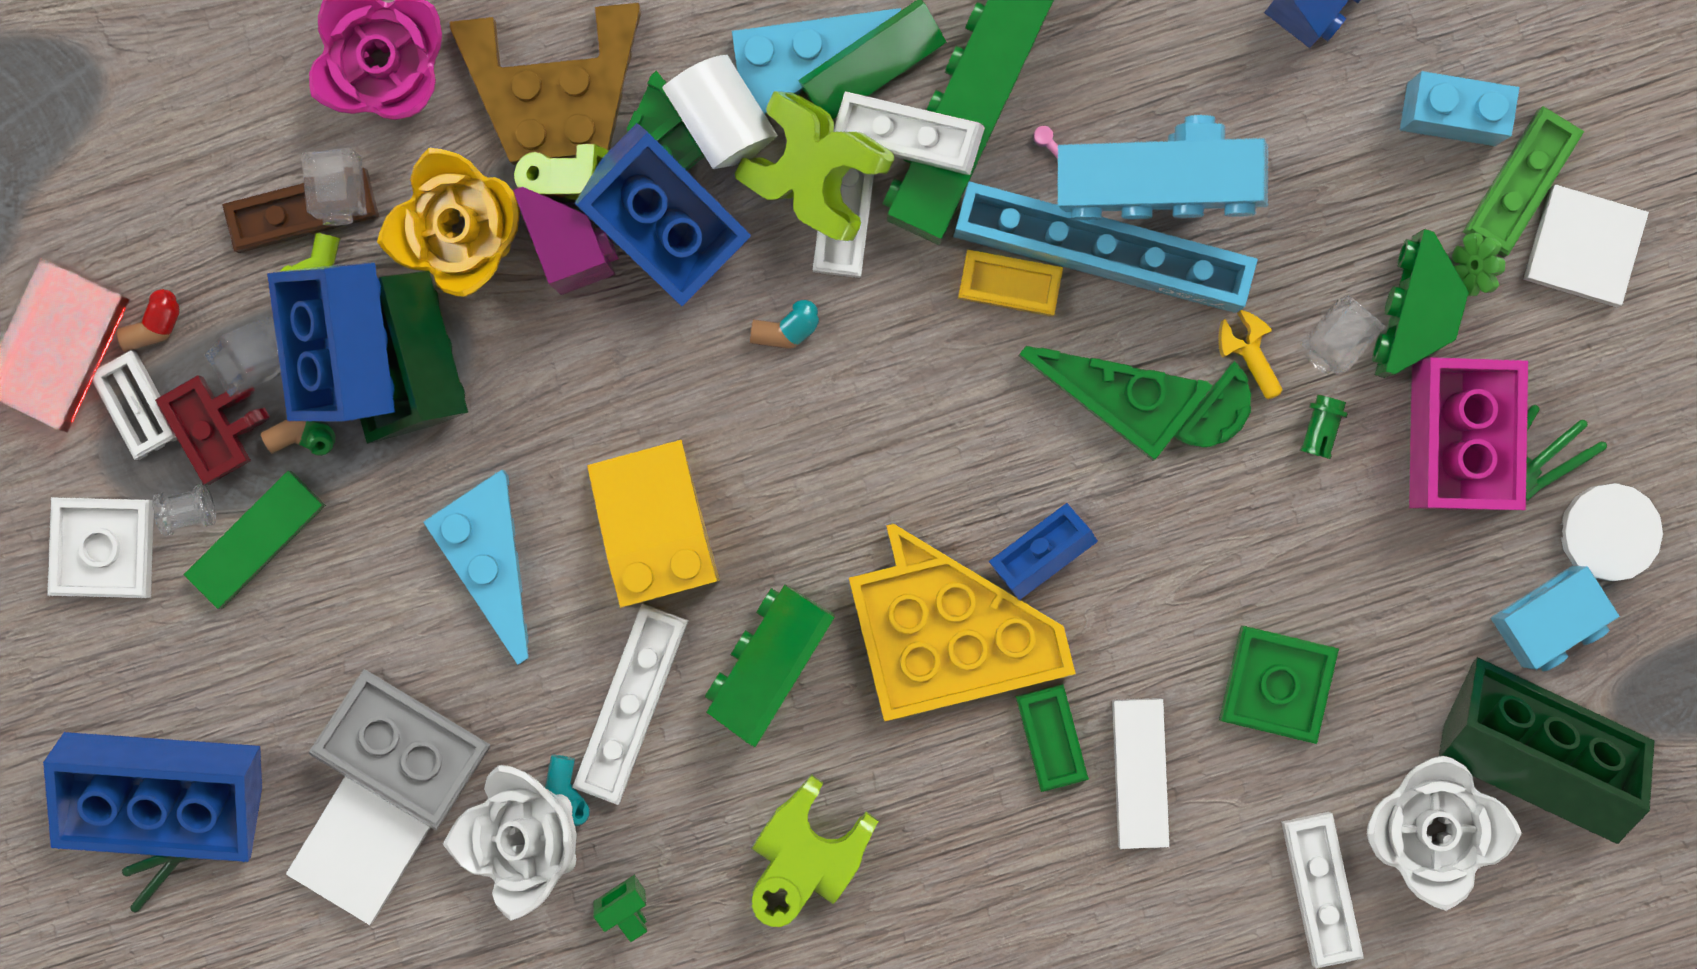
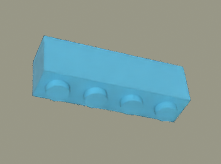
M1265 138L1058 145V207L1065 212H1071V219L1099 220L1102 219V211H1122V218L1148 219L1153 217V210L1173 209V217L1197 218L1204 216V209L1224 208L1225 216L1256 215V207H1268V145Z

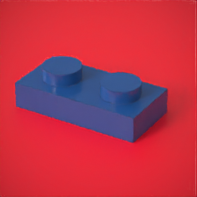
M1066 503L989 560V563L1017 599L1021 600L1096 544L1098 540L1091 529Z

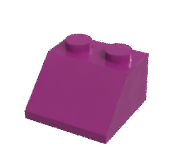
M523 186L513 190L547 281L560 295L616 275L611 262L619 259L614 243L599 226H595L586 214Z

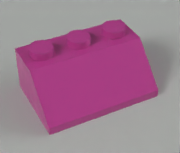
M1430 357L1412 365L1409 508L1526 510L1528 361Z

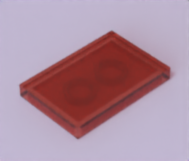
M40 258L0 343V402L57 430L68 432L130 299Z

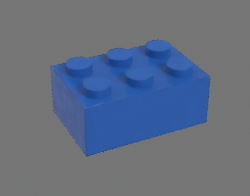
M375 262L267 273L287 421H349L395 412L393 402L394 384L390 377L386 349L387 333L383 326L380 303L381 285L377 277Z

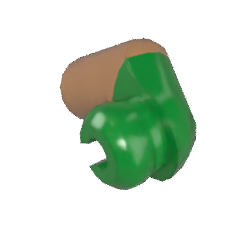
M286 419L261 432L262 440L272 454L296 443L311 450L312 454L322 456L332 450L336 439L333 429L323 421H287Z

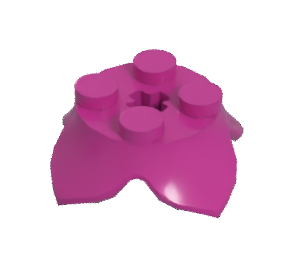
M322 0L318 13V32L324 44V51L313 61L309 72L311 96L322 105L341 113L371 112L390 120L408 118L420 113L429 102L436 83L434 65L442 42L440 18L436 7L426 0H394L391 3L381 0ZM380 49L384 54L390 52V56L387 57L389 61L381 68L378 65L370 68L369 64L375 61L371 57L375 50Z

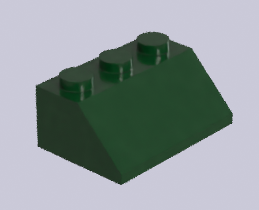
M430 271L378 278L381 285L380 303L383 326L387 333L386 349L389 372L394 384L393 402L395 412L360 418L367 444L439 425L468 413L465 390L458 376L452 354V343L445 329L439 307V296L433 286Z

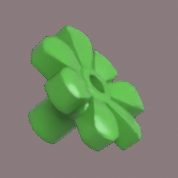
M1470 233L1463 239L1464 246H1456L1453 251L1452 260L1459 263V265L1454 267L1469 292L1468 296H1477L1480 290L1484 293H1492L1499 287V282L1495 276H1499L1505 271V260L1496 256L1501 249V243L1497 239L1490 237L1483 241L1481 234Z

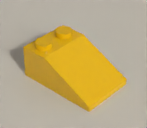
M682 440L587 465L607 560L620 608L720 581Z

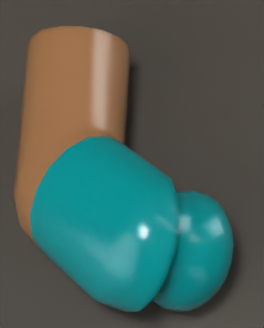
M799 300L793 304V310L779 323L753 319L750 343L787 349L797 347L816 330L819 323L817 306L809 300Z

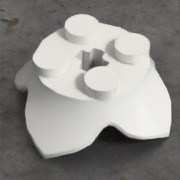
M1446 756L1434 757L1415 766L1406 775L1400 787L1391 795L1385 797L1375 807L1367 828L1368 842L1376 857L1384 864L1397 868L1408 888L1418 898L1445 911L1455 907L1468 897L1474 887L1477 869L1497 864L1507 857L1522 834L1517 821L1508 808L1496 798L1477 791L1474 787L1473 776L1463 764ZM1438 817L1439 822L1446 824V831L1438 833L1437 841L1432 842V836L1427 834V827L1433 823V819Z
M499 765L487 776L484 786L488 796L487 801L467 809L457 818L443 845L462 868L472 874L488 876L494 880L492 896L495 904L505 917L511 921L523 917L538 908L549 896L560 877L574 869L576 865L577 833L572 817V804L566 796L562 794L555 795L548 789H545L531 775L511 766Z

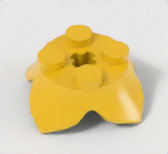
M428 148L420 156L412 170L410 178L413 190L410 200L395 206L386 216L379 232L377 243L396 263L413 270L430 271L434 276L436 286L443 292L454 296L467 297L479 290L492 278L501 258L509 253L511 242L518 231L520 207L513 190L503 180L497 177L484 176L471 161L458 153ZM458 214H460V217L465 218V228H463L461 234L452 231V225L459 222Z

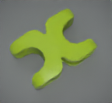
M773 91L766 110L767 114L784 128L787 139L785 153L777 163H773L763 157H754L750 160L742 158L735 170V178L767 200L793 199V210L797 218L803 223L835 240L853 241L860 229L861 220L843 202L840 192L842 179L851 168L865 174H887L894 161V154L861 132H834V121L830 114L810 101L791 92Z

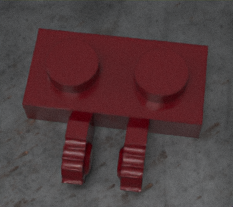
M197 375L155 399L203 485H211L251 461L238 436L252 431L269 420L270 416L265 407L254 409L231 424L223 410L247 400L254 394L255 389L250 381L238 384L215 397L204 377Z

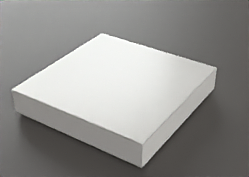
M1559 185L1551 186L1523 280L1614 307L1622 306L1649 212Z
M51 497L48 596L151 598L154 500Z

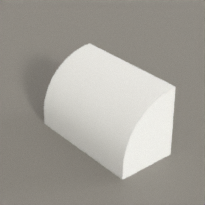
M728 55L715 56L699 62L675 76L662 87L712 169L738 165L742 158L750 160L778 136Z

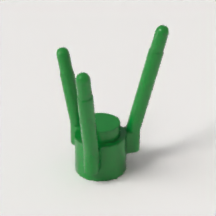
M1532 405L1527 411V431L1539 413L1540 408L1537 405ZM1579 420L1533 460L1527 456L1526 501H1529L1542 488L1606 450V442L1601 441L1539 477L1542 474L1540 468L1587 427L1588 423L1586 420Z

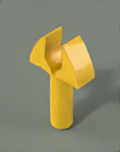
M1240 310L1237 314L1242 323L1247 327V344L1244 340L1235 338L1227 320L1223 319L1220 322L1218 334L1221 357L1223 358L1230 353L1242 356L1266 399H1273L1279 396L1283 389L1260 348L1262 336L1270 333L1272 329L1257 316Z

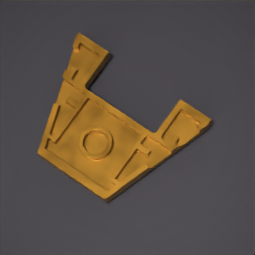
M639 2L595 7L599 56L590 59L500 67L497 27L493 17L450 21V30L512 165H517L520 158L532 152L542 153L551 158H576L577 144H596L610 151L622 100L625 76L632 56L631 50L635 32L641 16Z

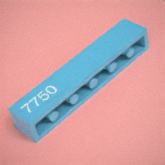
M970 181L964 194L953 235L954 238L1237 313L1246 306L1258 260L1250 256L1104 217L1099 220L1071 219V212L1063 211L1056 204Z

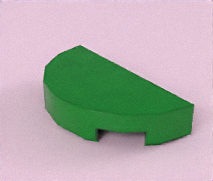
M1235 361L1231 362L1213 384V387L1177 431L1173 439L1187 446L1207 448L1227 442L1242 430L1251 413V391L1247 375Z

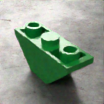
M1423 229L1414 234L1411 240L1406 239L1401 247L1397 267L1403 269L1399 287H1392L1385 305V314L1390 316L1386 334L1380 333L1373 349L1372 361L1378 363L1375 376L1385 378L1395 375L1450 344L1457 338L1469 292L1434 231Z

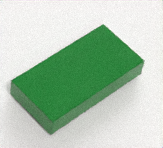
M1064 684L1016 695L1015 698L1040 791L1044 792L1089 780Z

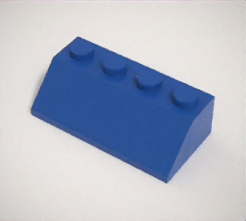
M64 732L43 761L51 848L249 862L251 858L262 793L260 746Z

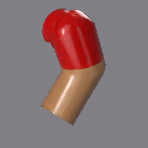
M164 289L154 291L149 297V304L142 321L117 329L118 342L124 352L160 343L170 337L180 310L176 296L171 291Z

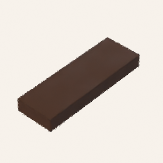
M364 167L222 204L233 249L237 253L379 217L368 170Z

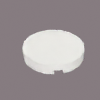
M1616 483L1590 487L1577 495L1565 510L1561 524L1563 525V538H1561L1563 550L1573 566H1588L1596 579L1607 581L1630 579L1649 568L1660 551L1663 537L1660 514L1651 500L1633 487Z

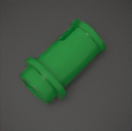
M1317 395L1315 403L1309 404V408H1312L1313 411L1300 451L1331 459V452L1341 419L1348 416V413L1344 412L1346 402Z

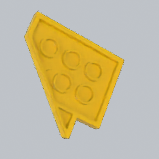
M895 524L886 525L896 566L849 577L884 722L1076 674L1063 625L1023 601L1018 600L1010 593Z

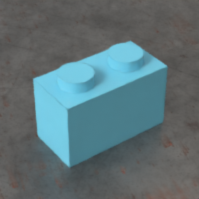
M1421 71L1407 83L1400 131L1496 146L1512 136L1519 87Z
M1571 566L1492 616L1491 620L1521 667L1535 670L1540 668L1544 672L1564 662L1568 658L1565 651L1577 643L1582 642L1583 645H1588L1605 636L1610 631L1607 624L1620 616L1588 566Z

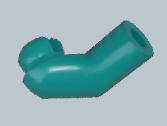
M551 755L545 789H548L555 795L562 794L570 800L574 825L580 826L588 820L590 809L578 791L572 788L571 779L575 759L563 755Z

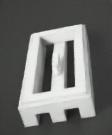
M131 350L88 373L135 460H141L153 450L157 451L165 447L164 444L177 440L155 399L161 396L136 351ZM128 365L163 430L162 433L158 434L123 367ZM112 373L148 439L144 443H141L106 378Z

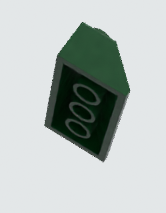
M1479 657L1474 660L1444 723L1439 756L1452 758L1463 764L1472 776L1615 844H1619L1650 811L1654 740Z

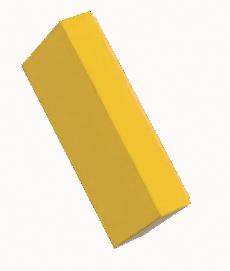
M967 249L958 299L1053 317L1055 315L1063 267Z

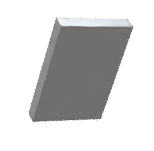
M364 669L310 749L309 754L437 831L488 752L490 744Z

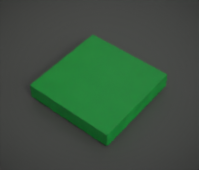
M1241 625L1219 720L1317 744L1339 648Z

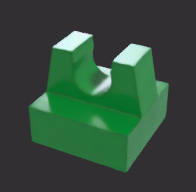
M635 874L593 901V917L604 933L618 925L630 943L647 932V928L644 925L647 920L640 910L646 906L645 889Z

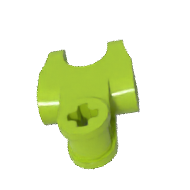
M812 774L786 802L776 809L751 848L770 861V864L757 881L752 895V909L755 916L763 924L770 927H782L791 923L797 917L813 891L834 904L859 869L865 848L879 822L877 818L865 812L845 836L837 839H826L817 835L811 829L808 822V812L820 793L823 782ZM780 888L786 891L785 901L789 905L786 908L778 905L774 910L767 907L768 897L764 893L767 890L771 893H776Z

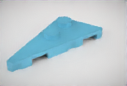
M500 470L423 521V523L517 665L529 658L527 646L529 640L527 624L524 622L518 553L515 548L514 536L516 533L514 518L511 515L508 485H510L509 476L505 470Z

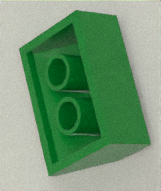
M786 584L780 593L772 588L769 590L756 612L764 618L754 635L747 630L744 631L730 654L738 660L731 673L727 677L719 672L705 695V698L712 702L706 713L753 747L757 746L835 618V614Z

